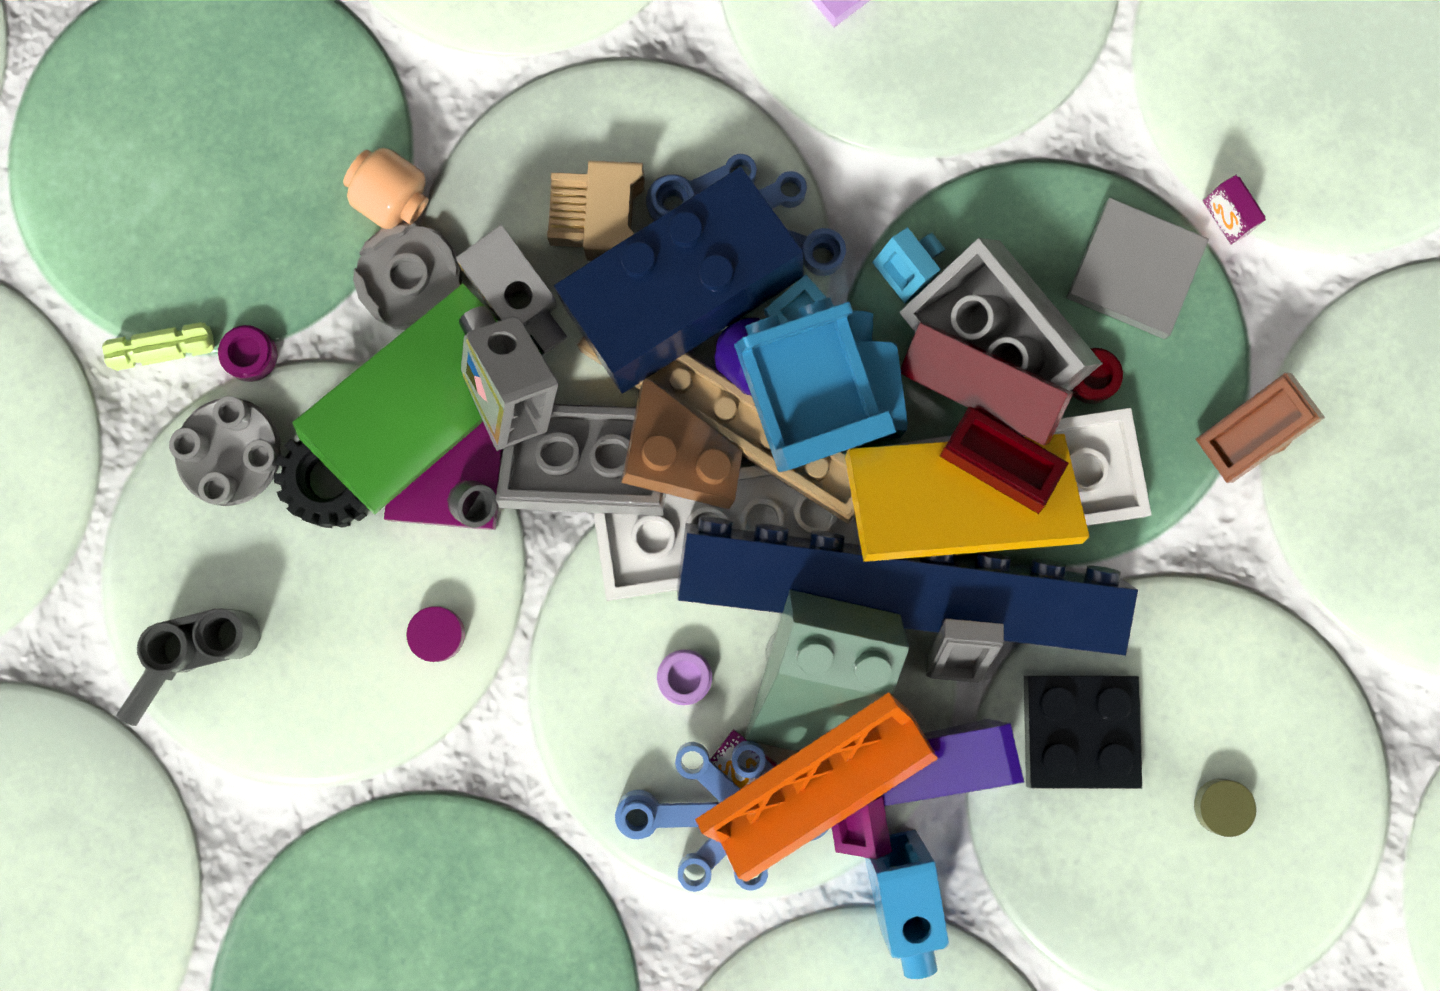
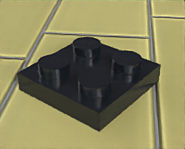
M1023 676L1026 787L1142 789L1139 676Z

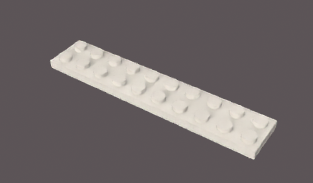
M1126 408L1061 418L1054 434H1065L1087 526L1151 516L1132 409ZM951 436L886 446L948 442ZM759 466L740 468L736 497L730 509L666 494L664 516L594 513L607 601L676 591L685 524H698L699 517L727 519L733 522L732 529L755 531L756 524L778 525L789 529L788 536L811 538L812 531L833 532L845 536L844 543L860 545L855 516L849 524L845 523Z

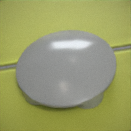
M226 396L210 401L196 409L186 419L182 427L172 434L169 441V449L175 457L177 472L183 484L192 494L210 504L233 506L254 499L272 482L274 473H277L279 465L275 463L278 455H281V440L276 425L264 410L246 400Z

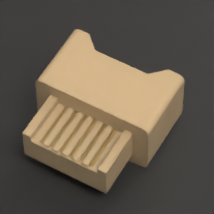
M589 160L588 174L551 173L549 226L547 231V239L550 246L583 247L587 261H592L635 234L632 231L633 200L644 191L645 174L643 163Z

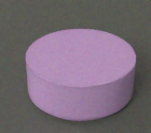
M678 650L672 652L664 658L658 668V687L664 697L675 704L691 705L697 703L706 696L711 687L712 671L710 665L702 655L695 651Z

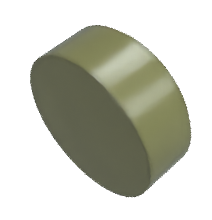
M1213 779L1205 783L1198 790L1194 801V811L1200 824L1208 831L1224 837H1235L1243 834L1252 826L1256 817V803L1252 793L1241 783L1228 779Z

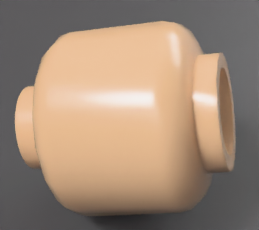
M379 148L374 152L369 150L361 152L349 167L343 181L344 186L348 188L347 198L351 207L384 229H392L403 221L412 225L423 213L429 200L423 195L426 183L424 173L389 148Z

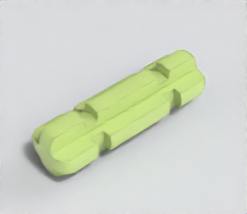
M199 322L183 325L182 331H177L176 327L135 334L131 336V340H126L125 336L108 339L103 343L102 349L107 367H111L114 370H122L135 367L136 362H141L142 366L185 358L186 352L192 353V356L210 353L214 350V339L210 326Z

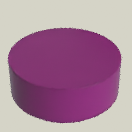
M242 325L229 330L221 339L218 347V358L223 369L242 381L254 382L265 378L271 373L277 362L278 354L274 341L269 335L254 326Z
M427 607L417 612L410 620L406 632L407 643L411 651L422 660L428 662L446 661L460 651L465 639L464 625L459 616L449 609Z

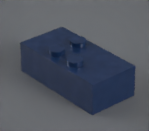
M740 166L553 286L565 310L623 394L799 281L804 276L803 251Z

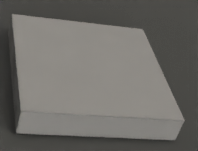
M1109 198L1104 204L1066 298L1166 339L1171 335L1209 239Z

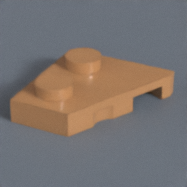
M644 380L639 390L621 483L730 509L736 497L743 451L655 383Z

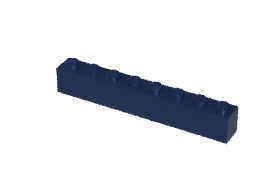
M699 517L698 524H685L677 583L678 601L783 613L789 590L900 614L905 629L939 633L945 619L1004 624V641L1124 656L1127 654L1138 589L1121 579V572L1112 568L1090 565L1087 566L1086 573L1065 571V564L1047 559H1032L1031 566L1011 564V557L992 552H978L977 559L955 557L956 554L863 562L861 546L844 543L845 536L833 532L812 531L811 538L788 536V528L772 524H756L755 531L732 529V521L717 517Z

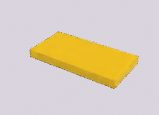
M1054 434L1050 444L1042 445L1024 436L1069 463L1046 506L1039 514L941 458L940 454L948 442L848 449L845 461L863 562L1083 544L1090 536L1065 434Z

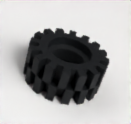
M290 439L284 445L290 451L286 457L278 455L275 464L282 466L281 473H274V483L281 485L282 490L276 493L280 501L288 504L286 509L292 515L324 528L351 526L349 521L353 519L361 521L367 516L364 513L367 507L347 487L341 494L333 498H321L316 495L310 484V474L313 467L320 460L301 440L296 442Z

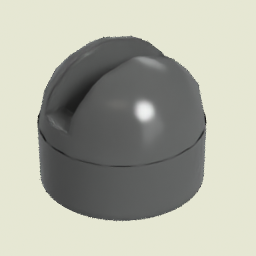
M475 480L458 482L450 490L447 498L448 509L452 516L462 524L472 528L481 527L488 523L497 509L494 491Z

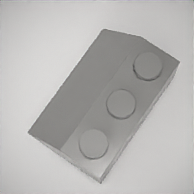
M978 238L899 312L915 333L920 323L927 322L1069 391L1103 364L1000 240Z

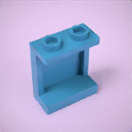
M829 297L800 307L798 311L801 318L784 324H780L778 315L759 320L745 326L748 336L743 337L734 344L778 472L788 471L896 433L889 410L880 413L848 323L847 317L853 313L850 302L833 307Z

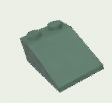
M789 590L747 728L746 740L800 751L885 694L890 692L893 695L909 650L901 615Z

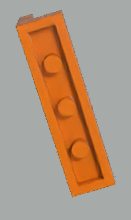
M889 692L695 820L703 835L722 844L737 877L747 882L939 758L910 710Z

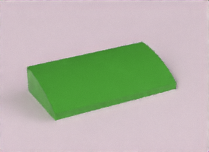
M464 284L456 288L292 422L298 438L374 515L483 422L461 372L465 334L459 324V319L467 311L484 305Z

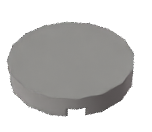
M402 222L392 229L382 228L365 242L359 252L361 256L357 262V269L354 268L353 276L358 298L376 320L394 329L406 330L462 284L463 271L456 260L458 256L456 251L441 233L431 228L417 226L415 223L410 225Z

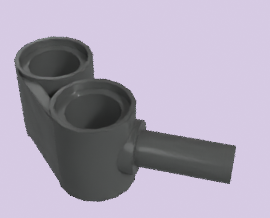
M211 609L147 627L140 635L137 643V655L141 664L146 669L116 716L129 725L137 726L166 680L172 681L177 673L189 672L198 667L230 659H242L250 655L257 648L260 641V627L257 620L249 613L240 610ZM230 620L236 628V638L234 643L225 649L220 644L218 632L222 624ZM175 634L181 643V651L176 660L171 662L165 654V644L167 639Z

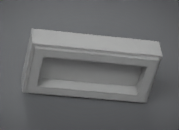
M945 619L928 654L926 676L931 679L979 683L1004 644V624Z

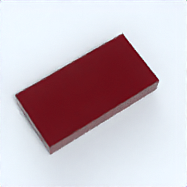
M971 406L967 409L940 454L941 458L1037 514L1046 506L1069 464L1067 461Z

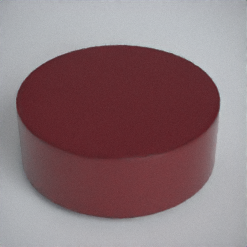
M1090 348L1103 364L1075 386L1071 392H1073L1072 396L1083 403L1097 404L1107 400L1119 390L1123 381V369L1118 358L1110 351L1102 348Z

